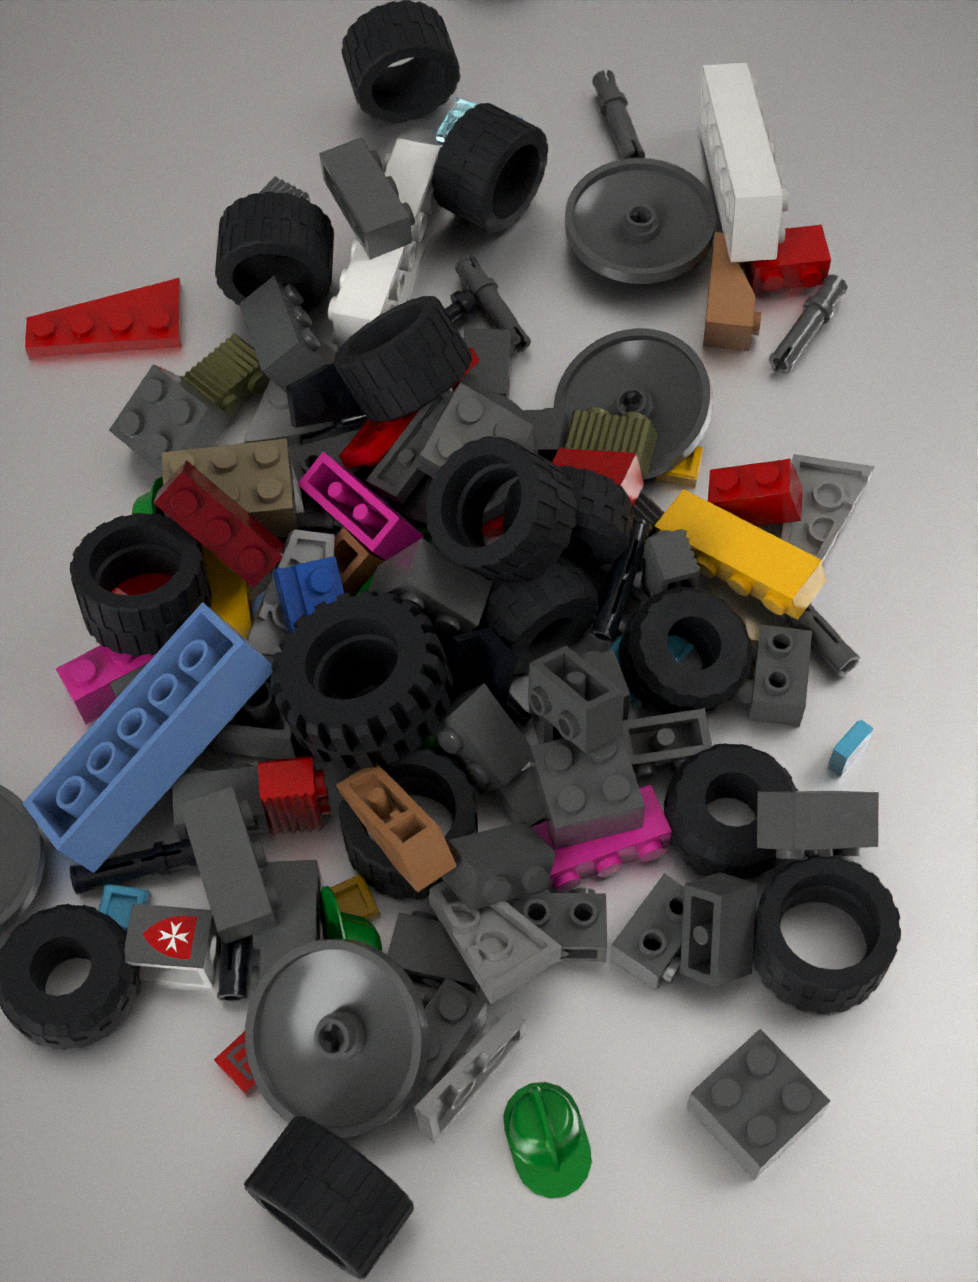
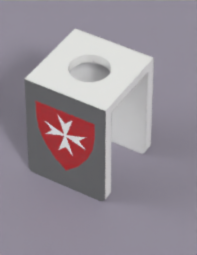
M135 904L131 910L123 953L125 954L126 963L140 966L139 978L141 982L213 988L221 937L217 931L211 910Z

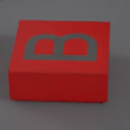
M244 1031L214 1061L248 1097L258 1087L248 1064Z

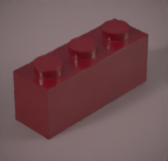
M186 460L158 490L154 504L253 588L283 558L284 543L189 461Z

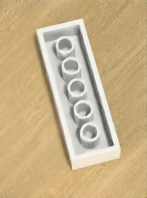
M747 62L703 65L699 130L730 262L777 259L778 243H784L785 225L784 220L781 219L782 211L788 210L789 204L787 187H781V165L775 164L774 141H769L768 119H763L762 98H757V78L751 77Z
M397 138L392 153L386 154L383 173L386 177L391 176L394 179L401 203L407 202L415 218V225L411 226L413 243L369 259L358 238H354L351 247L350 265L342 269L338 297L333 296L331 298L328 309V319L332 320L334 325L332 343L337 345V351L354 333L368 322H371L391 308L408 301L441 209L434 198V189L432 188L434 165L441 146Z

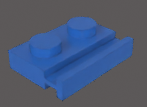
M335 556L296 564L286 568H278L272 571L287 632L289 633L295 630L294 622L303 614L307 617L315 611V605L323 601L329 604L337 600V595L345 593Z

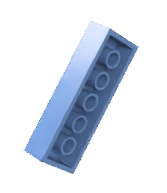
M202 602L22 804L59 852L95 873L136 825L144 819L152 807L175 784L177 779L193 761L203 753L205 748L226 724L234 718L250 697L265 683L267 678L273 673L271 669L272 663L235 628Z

